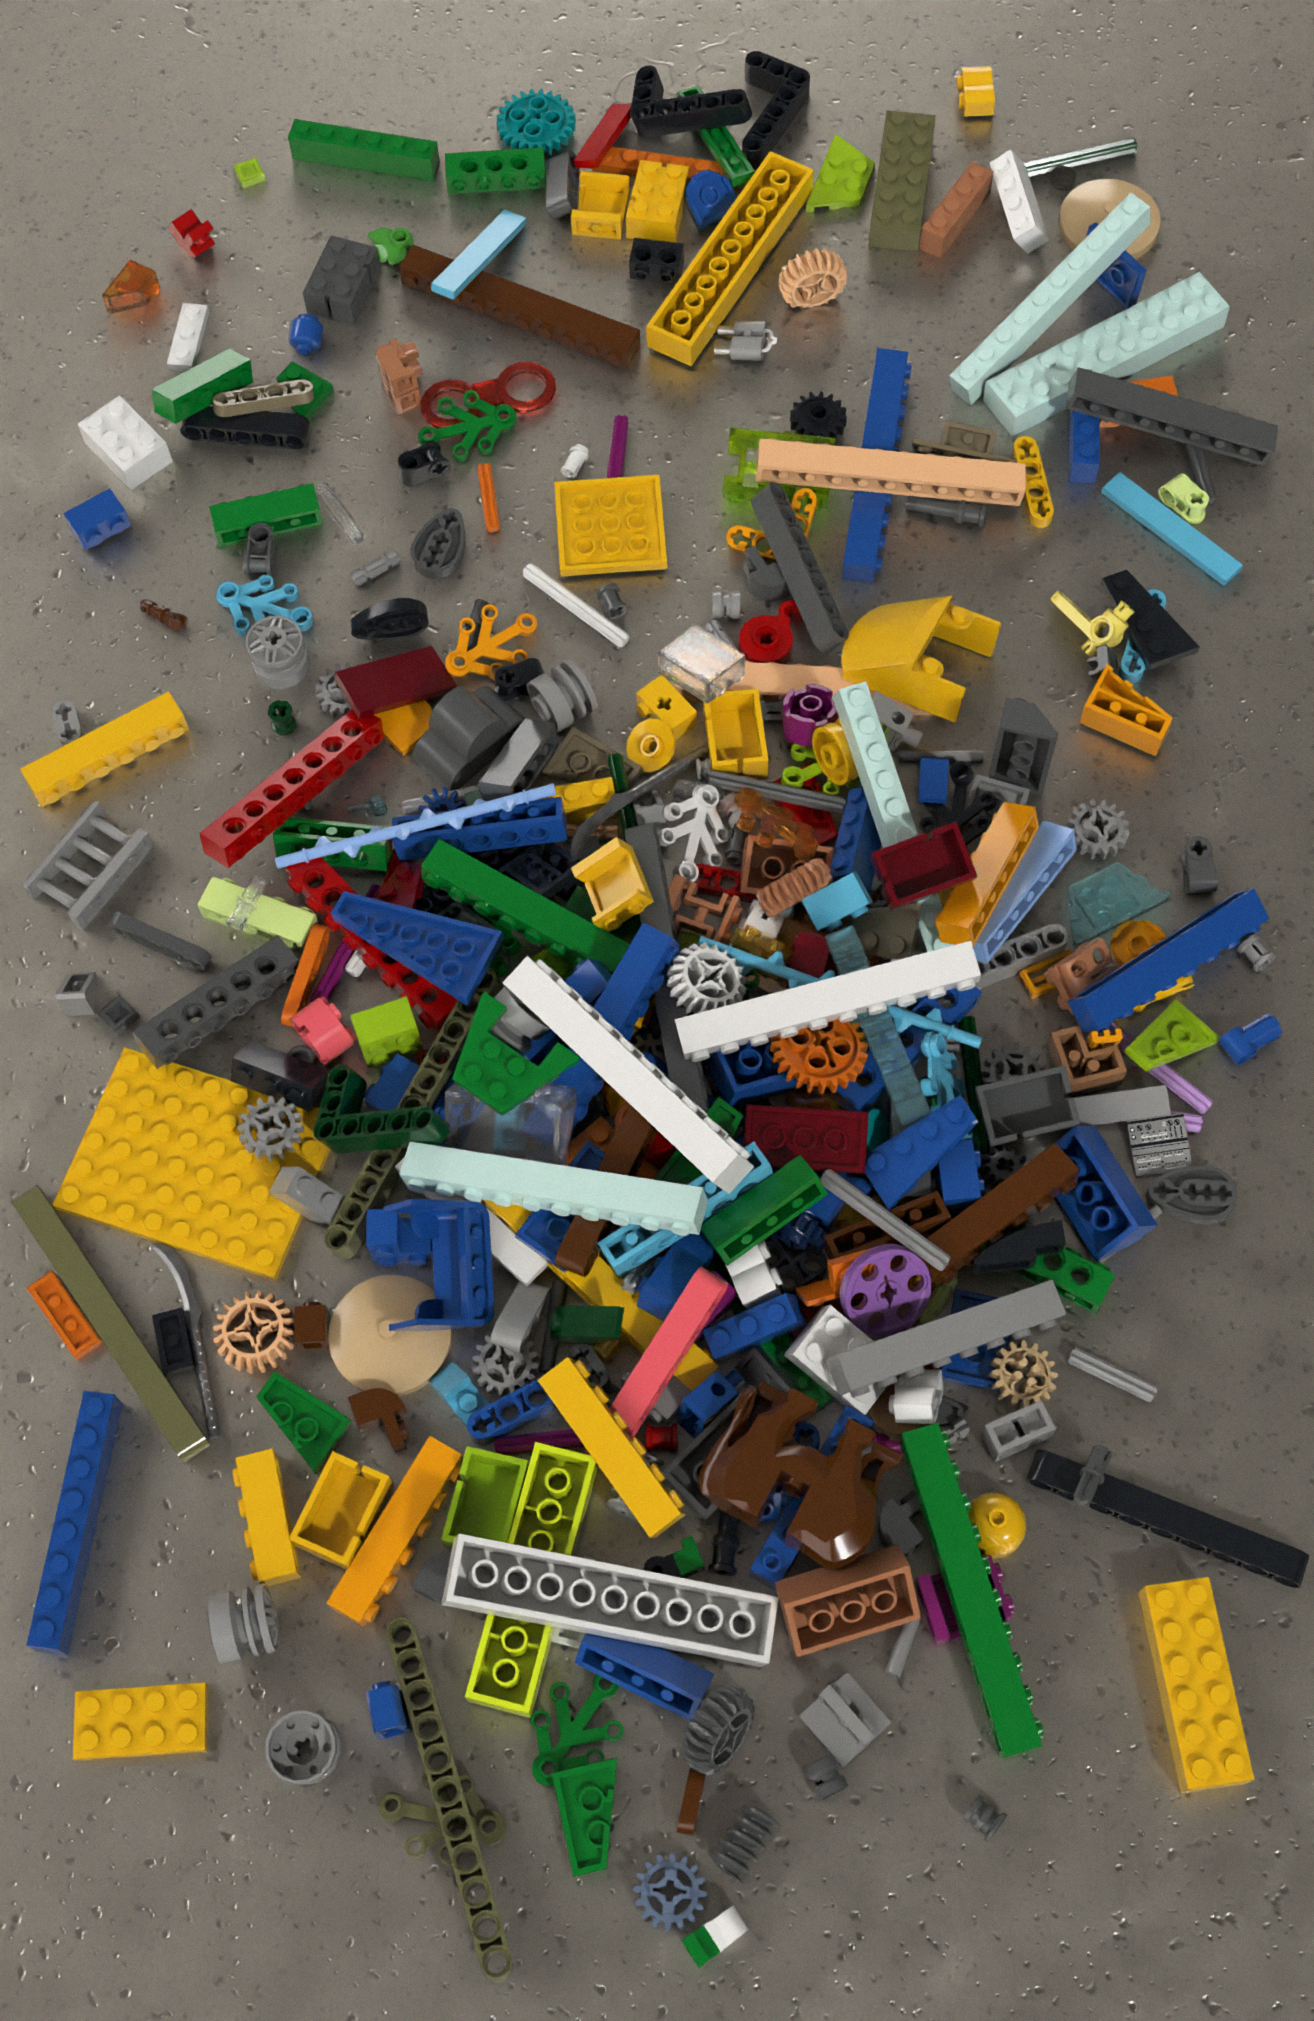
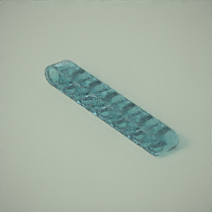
M853 925L824 936L839 975L871 967ZM888 1007L886 1011L875 1015H869V1011L857 1014V1019L862 1031L866 1034V1041L901 1125H908L931 1113Z

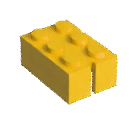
M640 160L626 214L627 239L641 238L667 242L677 241L685 208L684 193L689 182V166L667 163L666 167H662L661 162Z
M758 688L703 694V716L711 770L755 779L768 777L769 760Z
M332 1451L289 1537L290 1542L303 1551L347 1570L363 1544L360 1540L361 1537L366 1539L394 1486L391 1478L365 1465L361 1468L358 1462Z

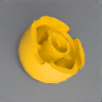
M999 1492L985 1493L973 1499L970 1503L971 1510L967 1511L971 1524L976 1523L980 1532L981 1542L977 1543L980 1553L986 1556L991 1555L992 1559L1004 1558L1014 1553L1023 1542L1027 1529L1025 1513L1019 1503L1009 1495Z

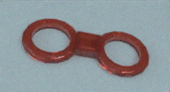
M531 361L512 364L499 374L498 379L475 383L472 386L465 381L457 379L442 380L433 384L424 392L420 401L421 414L425 421L435 429L461 423L462 421L458 419L438 417L433 413L431 405L433 400L444 392L456 391L465 394L469 390L476 391L479 399L495 407L505 404L511 406L515 412L533 413L543 409L552 401L556 392V380L549 369ZM525 373L534 374L543 379L546 387L544 392L536 399L531 401L516 400L509 396L506 391V386L513 377ZM469 397L470 402L476 400L474 397ZM476 408L467 411L477 417L480 413Z

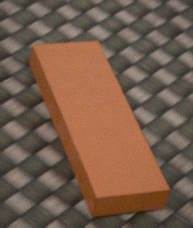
M53 1270L26 1287L77 1361L103 1343Z

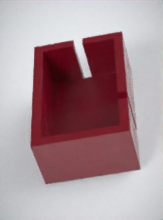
M957 821L931 830L928 835L923 833L877 850L870 856L878 881L885 880L881 888L890 912L969 883L978 877Z

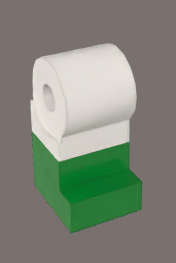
M733 1905L681 1941L700 1969L745 1934L749 1928Z

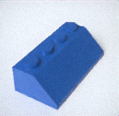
M1074 1126L1056 1142L1079 1168L1078 1184L1065 1195L1061 1192L1056 1198L1096 1261L1102 1260L1138 1242L1158 1226L1095 1126Z

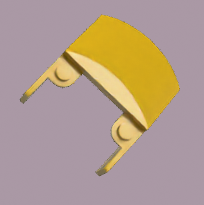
M953 595L882 605L865 614L849 631V637L844 642L841 655L842 679L854 684L866 681L869 690L878 691L900 702L956 722L966 688L941 678L944 670L943 664L923 653L932 637L935 636L991 657L995 649L1001 622L951 604Z

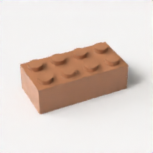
M899 1544L860 1555L857 1559L841 1568L831 1570L822 1567L775 1582L787 1635L796 1657L921 1619L910 1565Z

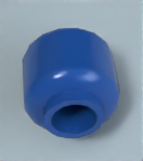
M299 314L297 318L291 321L289 344L296 349L297 353L302 355H310L313 351L321 348L323 325L314 315Z

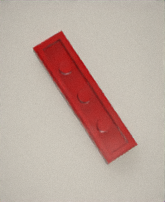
M632 103L612 104L573 160L576 168H598L632 118L630 114Z

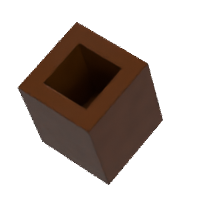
M311 1301L303 1303V1306L294 1307V1343L299 1351L329 1349L330 1313L326 1305Z

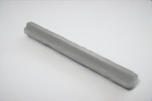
M828 1169L821 1176L820 1181L825 1188L937 1270L942 1271L949 1264L950 1255L836 1172Z

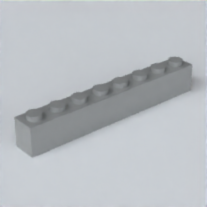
M1052 1279L837 1354L827 1359L826 1362L839 1396L850 1393L852 1398L870 1392L868 1386L878 1383L879 1387L883 1388L898 1382L896 1378L898 1375L905 1373L908 1379L924 1373L923 1366L933 1364L934 1369L952 1363L951 1356L959 1354L961 1359L979 1353L977 1349L979 1346L986 1344L989 1350L1005 1344L1004 1338L1012 1335L1013 1339L1017 1340L1032 1334L1030 1328L1038 1326L1040 1331L1058 1325L1056 1319L1066 1315V1312Z

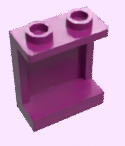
M990 1555L987 1558L992 1573L988 1575L991 1587H996L1001 1597L1002 1606L998 1607L1002 1620L1007 1619L1008 1623H1010L1012 1620L1011 1614L1015 1613L1014 1604L1009 1593L1004 1595L1000 1583L1004 1581L1001 1567L998 1562L993 1563ZM939 1573L933 1576L926 1574L917 1577L914 1584L935 1646L962 1638L942 1574Z

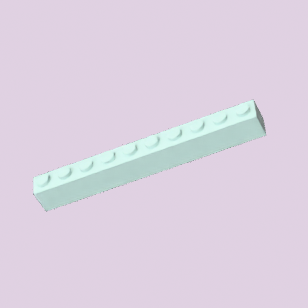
M1130 193L949 375L952 391L971 406L984 393L986 381L1005 372L1151 224L1150 206Z
M867 682L839 689L832 698L883 848L918 836ZM938 894L910 904H922L916 940L918 951H925L926 953L953 946V944L940 942L938 929L935 928V918L938 912L943 910Z
M409 1142L399 1172L407 1188L417 1193H423L426 1190L436 1192L438 1195L448 1198L457 1195L473 1202H481L482 1200L493 1201L495 1204L503 1207H509L512 1204L522 1206L534 1212L543 1209L552 1211L559 1216L574 1214L590 1221L604 1219L620 1226H627L628 1224L640 1225L650 1231H657L660 1228L671 1230L673 1233L681 1236H687L689 1233L699 1235L708 1204L703 1187L417 1142Z

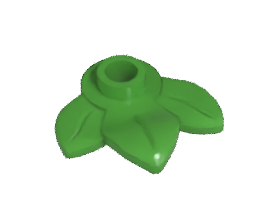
M380 228L368 233L369 239L376 244L375 247H378L380 263L388 260L391 266L400 264L407 255V251L413 246V237L405 228H396L394 230Z

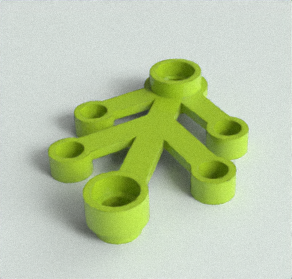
M796 743L792 745L790 756L793 760L803 761L806 757L816 759L811 747L800 746ZM818 762L804 769L789 766L782 773L781 784L802 788L804 781L823 773ZM859 775L855 778L857 781H850L845 785L849 789L860 787ZM828 779L823 786L822 793L838 796L840 786ZM828 789H831V790H834L835 792L832 793V792H828L827 790H828Z

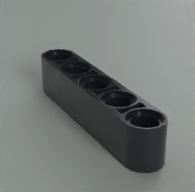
M208 406L184 419L180 432L185 438L195 441L300 450L306 445L310 421L303 415L270 411L220 417L214 413L213 406Z

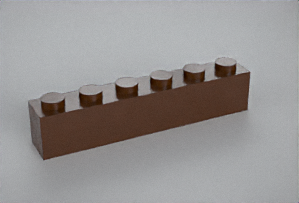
M1056 1143L1052 1144L926 1238L951 1257L946 1268L939 1271L918 1256L926 1264L930 1273L931 1284L934 1288L940 1283L945 1285L957 1276V1271L964 1265L971 1266L974 1259L989 1246L1006 1237V1234L1013 1228L1019 1230L1024 1227L1030 1220L1029 1216L1037 1210L1043 1212L1048 1209L1054 1202L1053 1198L1061 1192L1065 1195L1078 1184L1079 1168Z

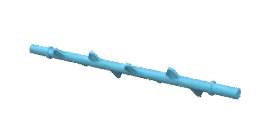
M701 936L698 947L706 942L709 949L717 944L718 951L723 952L727 950V956L730 959L736 958L737 966L743 967L742 976H745L753 968H757L787 979L790 989L835 977V973L832 970H828L820 978L786 967L783 954L780 951L775 952L768 959H764L736 949L731 944L728 946ZM894 1005L887 1006V1010L881 1013L894 1018L895 1029L898 1033H902L910 1025H914L930 1032L933 1031L936 1034L941 1033L944 1037H947V1040L953 1039L979 1049L982 1041L980 1036L954 1027L955 1025L949 1026L942 1023L941 1012L937 1008H934L925 1017Z

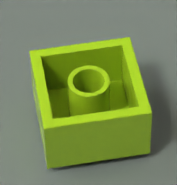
M407 996L350 1015L368 1068L383 1067L388 1060H393L397 1053L405 1058H411L418 1053V1050H424Z

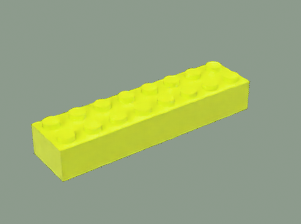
M535 1442L507 1543L575 1556L598 1469V1464L592 1456ZM487 1614L465 1694L466 1700L477 1705L531 1718L552 1643L551 1638L554 1627Z

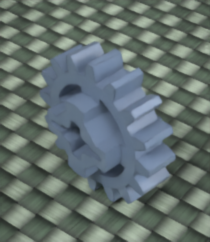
M670 1853L669 1861H664L662 1856L658 1854V1864L653 1866L650 1862L646 1861L645 1866L648 1872L646 1874L638 1872L636 1875L642 1881V1885L633 1887L634 1892L641 1894V1898L634 1902L635 1906H645L646 1909L641 1917L646 1919L651 1915L653 1917L652 1927L654 1928L661 1921L664 1922L667 1932L670 1931L671 1923H676L678 1928L682 1930L685 1918L692 1923L695 1922L694 1915L692 1914L694 1909L697 1911H703L704 1909L698 1903V1898L707 1897V1892L699 1890L698 1886L705 1882V1878L695 1877L699 1867L694 1865L689 1869L686 1866L688 1861L686 1856L679 1863L675 1861L674 1853ZM665 1869V1877L657 1884H649L651 1878L658 1871ZM677 1870L682 1871L688 1876L692 1887L683 1886L677 1878ZM672 1882L676 1890L686 1892V1894L679 1893V1895L673 1896V1901L668 1902L664 1894L654 1892V1890L667 1888V1883ZM648 1897L657 1898L663 1905L662 1915L652 1908ZM683 1900H691L690 1905L685 1911L675 1915V1907Z

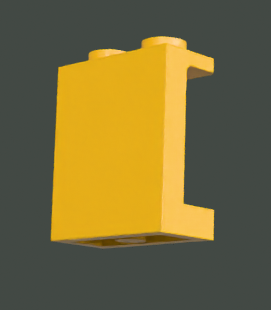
M588 171L580 172L578 210L572 209L571 213L572 235L621 240L630 197L629 176Z
M618 837L571 868L574 877L585 883L596 915L592 917L593 924L607 932L619 928L623 922L641 913L654 902L633 847Z

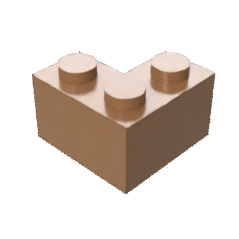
M1079 1025L1051 1032L1046 1047L1054 1068L1066 1066L1072 1089L1071 1093L1064 1096L1075 1097L1122 1085L1127 1070L1118 1045L1089 1052Z

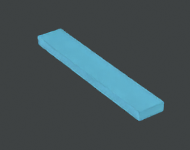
M504 209L431 283V291L454 300L526 226V217Z
M1121 472L1102 488L1101 493L1221 585L1225 586L1242 570L1243 564Z

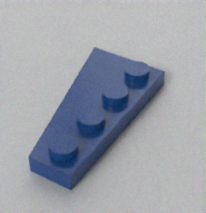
M961 1095L866 1154L865 1174L888 1210L895 1208L898 1205L897 1202L906 1193L909 1194L915 1188L918 1180L928 1170L931 1171L939 1163L938 1160L948 1150H952L978 1123Z

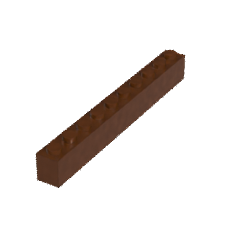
M413 245L399 265L402 284L409 288L421 290L433 297L450 301L454 305L471 309L475 313L487 315L499 322L516 326L520 330L529 331L544 339L553 340L567 348H574L591 357L608 361L612 365H618L627 369L641 346L640 329L483 270L454 300L431 291V283L454 260L419 246Z

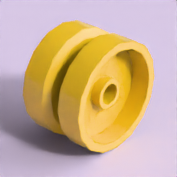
M838 718L834 723L830 722L817 728L813 733L812 744L816 760L823 773L836 785H844L857 778L858 772L840 719Z

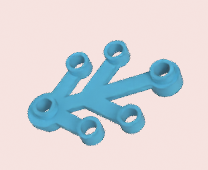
M262 575L258 580L241 586L227 581L222 583L216 592L218 603L230 609L234 619L235 631L240 636H245L251 628L249 620L243 617L240 605L250 608L255 622L265 618L264 613L270 616H284L292 619L300 627L301 631H307L312 626V614L306 607H297L291 611L271 604L282 599L293 602L299 597L297 586L293 583H287L282 588L274 590L275 584L270 575ZM266 582L270 583L267 586H263V584ZM258 590H260L262 593H266L254 598L248 596V594H251ZM288 591H294L292 594H286ZM240 625H246L244 628H238Z
M933 1031L927 1032L921 1041L922 1053L925 1057H928V1078L921 1080V1091L924 1096L937 1095V1105L931 1106L930 1113L957 1096L961 1095L964 1097L966 1095L964 1081L957 1079L948 1072L957 1068V1060L954 1053L947 1051L943 1035L941 1033L936 1034ZM971 1129L962 1139L972 1138L973 1130Z

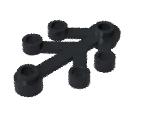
M964 761L955 763L949 771L950 777L955 784L952 811L943 803H924L928 811L935 812L946 824L957 821L960 832L961 828L983 810L991 811L997 805L994 794L986 791L981 793L978 800L964 810L967 786L974 778L970 764ZM986 799H992L987 804L983 803ZM925 817L919 823L922 833L927 835L931 830L938 828L935 819L932 817ZM979 817L975 821V825L962 834L966 846L979 835L982 836L984 832H987L991 825L989 817ZM933 824L931 828L925 829L926 825ZM982 824H988L986 828H980Z

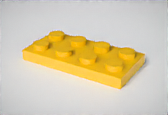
M206 1682L75 1691L73 1760L75 1761L207 1752L208 1684Z

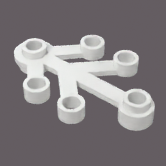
M700 784L694 788L692 798L680 803L673 802L665 806L663 814L668 821H675L681 818L684 812L695 808L696 810L692 820L673 828L667 827L658 831L660 845L664 847L673 844L677 838L689 833L682 860L673 870V877L674 874L683 876V871L686 882L689 883L696 881L699 876L698 867L694 863L699 841L706 854L703 858L704 865L720 867L723 863V858L717 852L714 844L720 845L725 843L730 836L728 829L724 827L716 810L719 802V793L712 785ZM671 808L675 810V816L671 813ZM706 816L713 828L710 834L704 823ZM718 832L721 833L722 839L718 837ZM664 833L668 835V841L664 838ZM711 856L715 859V864L712 863Z

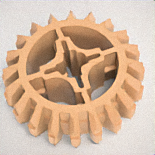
M815 248L813 252L806 250L805 254H797L796 259L788 260V265L782 267L778 281L779 289L783 299L792 308L799 306L803 309L805 307L820 306L823 303L828 304L830 299L837 298V293L843 292V287L847 284V270L843 260L834 251L828 252L826 248L821 251Z
M258 1290L255 1298H252L250 1292L246 1291L244 1294L245 1300L241 1301L239 1297L234 1296L233 1301L235 1305L233 1307L228 1304L223 1306L227 1314H217L216 1318L221 1324L213 1326V1331L218 1334L213 1341L216 1346H220L217 1350L218 1354L221 1357L226 1356L224 1361L227 1365L230 1366L235 1363V1369L239 1372L246 1366L249 1374H253L256 1366H258L261 1373H265L266 1364L270 1363L273 1368H277L278 1364L275 1359L280 1357L282 1360H287L284 1349L293 1350L294 1348L293 1343L289 1341L294 1339V1330L292 1329L294 1328V1318H290L293 1312L290 1307L285 1308L286 1303L283 1299L275 1301L276 1297L273 1293H269L264 1299L262 1291ZM256 1311L271 1313L278 1320H261L257 1316ZM243 1316H245L244 1323L238 1327H235L237 1322ZM254 1322L260 1329L258 1331L259 1334L256 1335L257 1343L250 1334L253 1333L252 1330L255 1328ZM278 1333L274 1342L265 1349L266 1342ZM239 1342L241 1345L250 1344L254 1349V1353L241 1352L234 1348L233 1344Z

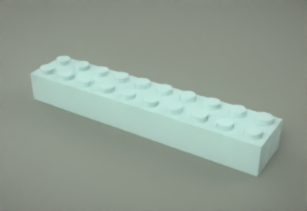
M1198 272L987 380L983 402L1011 437L1066 409L1069 382L1078 367L1123 380L1223 328L1230 306L1206 278Z

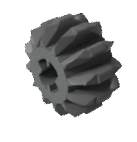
M1005 1144L1001 1145L1000 1151L992 1146L989 1148V1155L984 1154L981 1156L982 1165L977 1169V1172L983 1175L984 1185L991 1184L989 1191L1022 1168L1026 1163V1155L1016 1156L1018 1152L1017 1147H1014L1009 1152Z

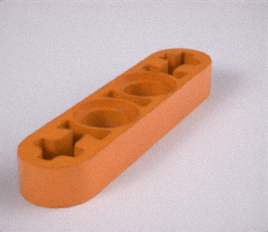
M315 923L310 930L282 1011L281 1023L284 1026L293 1027V1022L289 1018L308 1004L330 938V928L328 926Z

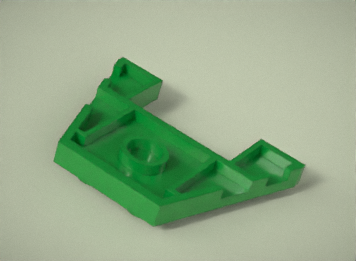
M484 992L481 995L452 1080L462 1089L503 1116L534 1095V1092L548 1082H553L568 1068L576 1066L580 1062V1057L557 1042L539 1066L529 1061L490 1034L506 1013L507 1008Z

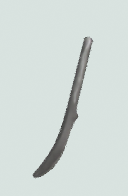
M702 745L627 792L621 794L614 793L601 809L586 819L577 829L572 838L571 845L574 861L579 859L589 837L606 819L630 802L696 763V759H702L707 756L708 749Z
M154 1243L152 1248L169 1267L182 1297L194 1361L196 1363L209 1440H216L221 1438L201 1330V1318L204 1312L196 1300L190 1276L183 1259L173 1248L165 1244Z

